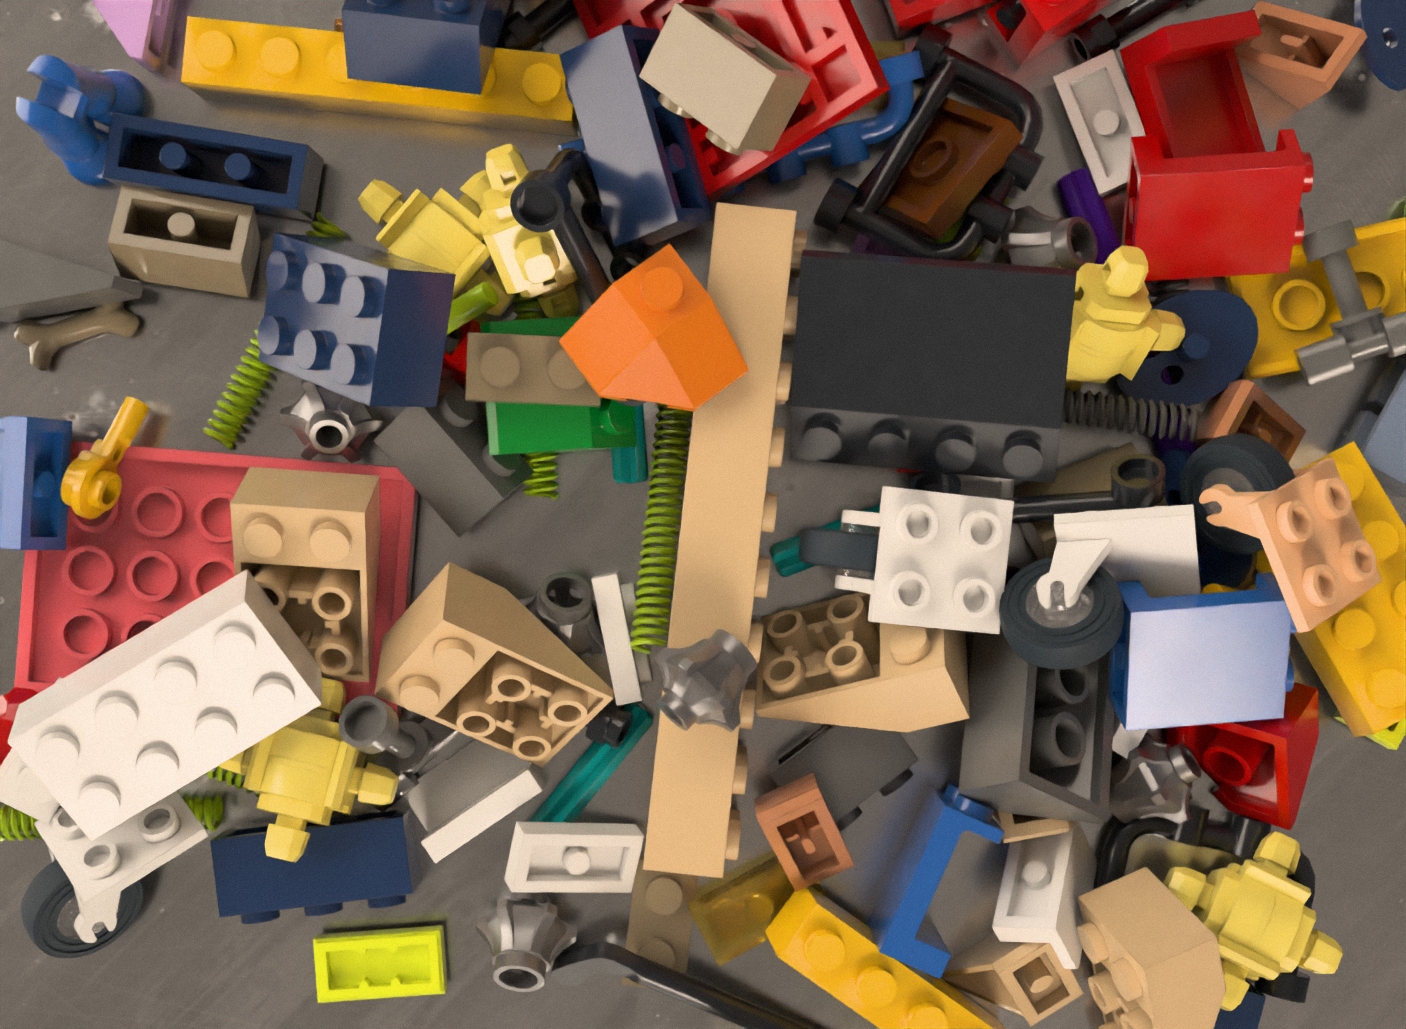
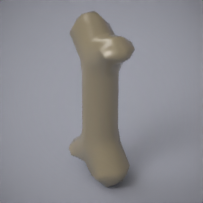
M124 301L95 306L92 310L52 324H42L29 319H23L17 325L14 337L18 342L28 346L30 364L40 371H46L49 368L52 357L61 347L105 332L132 337L137 331L140 321L136 314L125 309Z

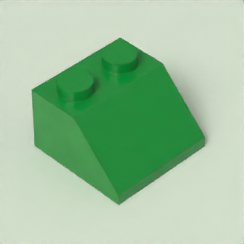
M582 316L480 323L481 333L563 337ZM600 398V407L486 402L489 455L587 452L637 447L634 406L620 404L614 399Z

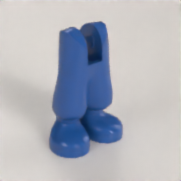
M50 55L38 56L31 63L27 72L42 80L35 102L17 97V115L25 124L41 135L46 147L61 159L72 177L85 185L96 188L114 185V183L102 177L109 133L96 128L94 121L110 127L113 112L146 118L150 112L151 103L147 88L139 79L123 70L107 69L100 72L93 67L76 65L60 57Z

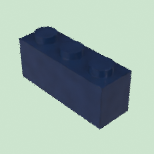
M619 25L559 55L566 77L565 90L575 108L584 140V156L594 174L602 202V219L607 230L611 233L614 247L654 245L714 221L685 117L679 116L662 106L657 100L660 92L639 77L660 34L659 29Z
M113 112L102 177L119 187L121 185H128L254 206L255 212L314 221L324 159L307 144Z
M411 807L387 809L385 812L378 810L331 816L329 826L307 822L304 832L311 834L303 855L296 863L266 855L265 840L268 824L226 829L210 840L219 917L241 915V923L243 924L272 921L280 917V910L304 907L306 916L328 915L343 910V902L366 899L369 908L392 907L405 903L406 895L413 894L422 881L414 812Z

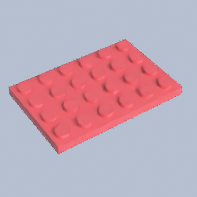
M71 441L70 464L78 458L81 451H90L94 443ZM129 446L117 466L118 475L122 480V489L116 504L98 518L91 520L76 515L72 507L68 506L66 550H25L14 687L33 689L40 693L55 684L59 677L65 678L235 576L230 502L249 467L380 476L381 539L371 678L369 682L336 681L342 682L345 686V706L356 697L372 695L391 706L396 711L399 721H401L402 707L375 695L383 636L410 607L419 492L397 467Z

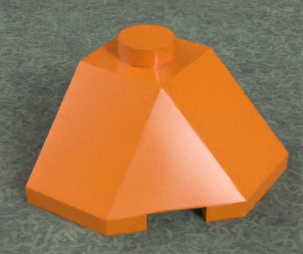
M670 243L615 281L559 340L560 346L600 398L620 401L633 399L666 404L667 408L696 411L749 371L712 298Z

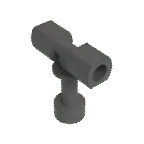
M1351 220L1310 233L1303 237L1301 244L1307 263L1321 259L1342 320L1329 324L1333 337L1294 350L1306 386H1312L1355 371L1354 363L1386 352L1390 358L1406 353V311L1386 318L1382 306L1371 310L1367 308L1347 249L1359 245Z
M362 695L351 700L342 710L338 723L339 733L347 744L366 754L381 752V755L371 763L388 768L399 777L393 803L386 805L371 804L381 812H385L419 784L414 774L437 755L445 760H449L475 739L429 718L424 719L419 724L413 721L399 723L396 711L372 695Z

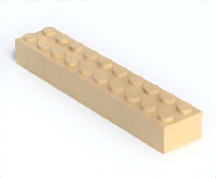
M716 203L707 293L718 309L749 371L703 406L693 411L667 648L681 649L692 646L704 638L709 639L717 629H723L737 638L750 651L757 664H759L763 624H761V620L752 619L754 597L766 598L770 573V559L759 556L761 531L774 532L778 493L766 492L768 467H781L785 428L773 426L775 404L785 405V402L788 401L792 375V362L780 361L782 340L792 341L793 336L796 334L798 296L788 295L789 277L799 278L801 254L803 249H806L807 230L795 229L797 211ZM747 683L741 694L739 704L740 724L731 733L717 725H698L697 723H694L685 731L676 726L660 709L643 870L723 878L725 859L737 860L741 833L740 810L730 808L732 794H745L748 771L747 747L737 745L739 728L752 729L756 697L754 683Z

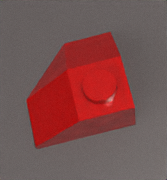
M1294 682L1293 689L1290 692H1285L1283 718L1165 728L1166 744H1170L1173 747L1179 743H1184L1192 751L1200 768L1217 784L1212 794L1229 811L1291 830L1297 818L1319 737L1318 688Z

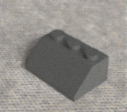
M1052 604L1051 608L1047 609L1040 605L1036 611L1035 618L1045 626L1050 618L1057 615L1058 606ZM1001 624L999 634L974 632L968 685L970 718L965 719L958 793L1003 813L1095 824L1108 822L1114 708L1108 699L1110 650L1096 661L1081 667L1047 669L1033 665L1019 657L1008 644Z

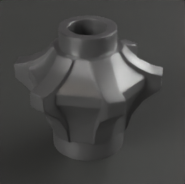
M1030 205L1015 209V226L1012 232L1001 235V248L998 251L997 263L1053 268L1060 266L1061 268L1077 269L1078 271L1085 263H1095L1098 253L1096 236L1091 225L1082 217L1076 216L1069 219L1050 217L1041 214Z
M302 379L301 385L304 393L295 404L280 409L279 424L292 427L303 444L300 456L311 461L317 454L343 455L350 464L361 460L359 447L370 432L383 431V415L363 403Z
M569 572L554 573L544 579L536 595L519 600L578 657L587 652L603 654L605 645L602 632L598 628L599 615L596 600L592 599V591L587 581L579 575Z
M717 629L709 639L704 638L692 646L681 649L662 648L654 657L662 672L663 691L665 693L658 700L657 704L661 711L676 726L687 731L694 723L698 725L713 724L726 729L730 733L735 730L740 724L739 704L741 694L748 682L747 677L757 667V662L753 655L737 638L723 629Z
M1146 731L1138 747L1129 751L1127 758L1123 757L1113 767L1110 775L1109 809L1123 823H1128L1135 818L1145 819L1150 817H1162L1178 824L1192 819L1189 812V800L1193 799L1191 793L1192 782L1202 775L1196 757L1184 743H1179L1172 747L1170 744L1156 740Z
M516 892L512 900L508 898L498 900L495 913L478 916L476 931L487 942L491 951L492 964L494 965L493 979L498 985L508 990L530 992L540 989L544 985L546 972L550 970L554 959L562 950L576 942L577 927L562 921L557 916L558 906L550 904L549 897L542 892Z

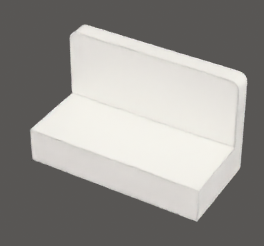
M475 739L452 758L444 760L417 779L419 784L403 797L427 830L428 834L421 843L433 861L437 863L542 792L548 781L537 765Z
M1078 821L1075 822L1068 832L1010 842L992 928L1000 942L1051 943L1064 969H1078L1080 965L1082 946L1078 938L1077 927L1083 925L1077 897L1093 890L1097 868L1096 857Z

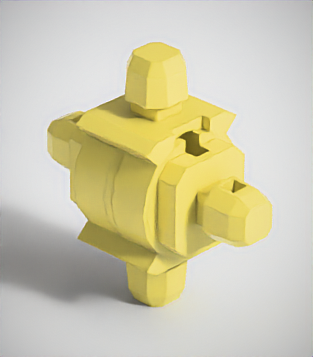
M505 144L486 153L485 162L491 188L483 194L484 202L479 205L482 213L479 216L478 223L507 294L520 293L521 297L527 298L537 296L544 313L549 318L572 317L578 312L579 306L578 296L573 283L578 277L554 231H530L521 226L511 212L510 198L512 192L520 180L529 173V168L521 152L512 144Z
M482 170L475 173L460 188L463 195L458 201L442 188L438 190L431 200L416 188L407 201L403 203L402 200L405 196L385 181L376 179L370 182L360 194L358 200L362 209L378 225L381 226L384 222L387 223L375 238L389 250L387 253L456 274L452 301L484 281L492 285L499 298V303L487 310V314L500 317L515 299L514 293L507 294L500 276L495 271L491 275L486 273L494 261L486 246L478 219L482 213L479 205L484 202L483 194L491 188L487 171Z
M1122 245L1110 254L1103 265L1085 263L1077 271L1065 389L1070 387L1074 392L1078 388L1082 389L1086 382L1106 383L1118 373L1132 381L1149 351H1171L1178 348L1185 337V327L1178 315L1168 311L1151 309L1152 306L1148 299L1149 292L1144 282L1149 271L1148 261L1144 251L1140 248Z
M322 677V704L219 765V767L244 776L246 774L243 787L260 794L256 808L278 815L275 824H268L265 850L266 855L269 857L296 863L303 855L311 834L304 832L307 822L329 826L333 811L351 814L355 795H358V801L361 803L375 805L393 803L399 777L390 769L369 762L366 768H363L366 753L347 744L339 733L338 723L335 722L336 715H341L346 701V690L342 682Z
M1276 831L1269 833L1261 840L1253 856L1258 863L1250 859L1245 860L1243 865L1230 863L1227 868L1212 870L1207 878L1205 874L1190 868L1174 867L1170 868L1163 882L1217 937L1226 985V992L1220 1008L1226 1011H1232L1241 1004L1250 986L1245 981L1246 977L1251 980H1258L1259 977L1275 980L1280 973L1293 972L1296 966L1316 974H1334L1343 955V949L1335 939L1318 929L1312 930L1316 922V911L1304 906L1311 895V889L1286 877L1287 875L1295 874L1301 854L1300 844L1297 840Z

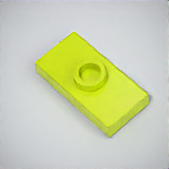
M443 925L317 934L313 939L318 1003L445 994L448 989Z

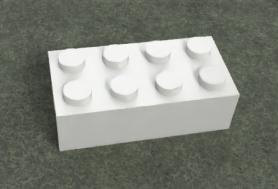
M248 569L19 704L8 744L92 841L322 704L321 668Z

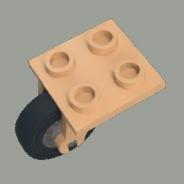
M1236 433L1217 437L1202 445L1184 464L1180 476V497L1182 505H1194L1196 531L1210 544L1229 553L1250 554L1265 550L1298 633L1311 631L1382 581L1377 569L1375 553L1370 544L1366 542L1351 505L1350 491L1341 479L1332 457L1321 460L1307 469H1292L1280 452L1266 441L1252 435Z

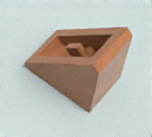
M1259 0L1252 10H1255L1262 35L1235 47L1234 50L1242 70L1301 110L1331 90L1366 40L1367 35L1364 29Z
M1242 379L1230 382L1226 389L1209 400L1199 419L1195 442L1196 445L1201 447L1220 436L1236 433L1248 434L1272 445L1289 464L1306 430L1255 383Z
M813 772L754 799L756 817L760 827L796 892L855 866Z

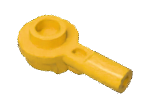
M126 397L103 440L97 439L90 451H81L78 458L65 471L61 483V498L66 505L72 507L76 515L90 520L98 518L102 513L110 510L118 501L122 489V480L118 475L117 466L126 449L134 440L150 409L142 401L133 397Z

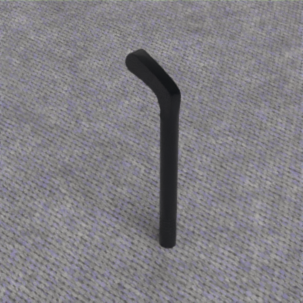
M597 942L560 953L554 959L550 972L557 982L570 987L577 986L584 980L601 973L623 976L633 982L746 1029H813L609 942Z

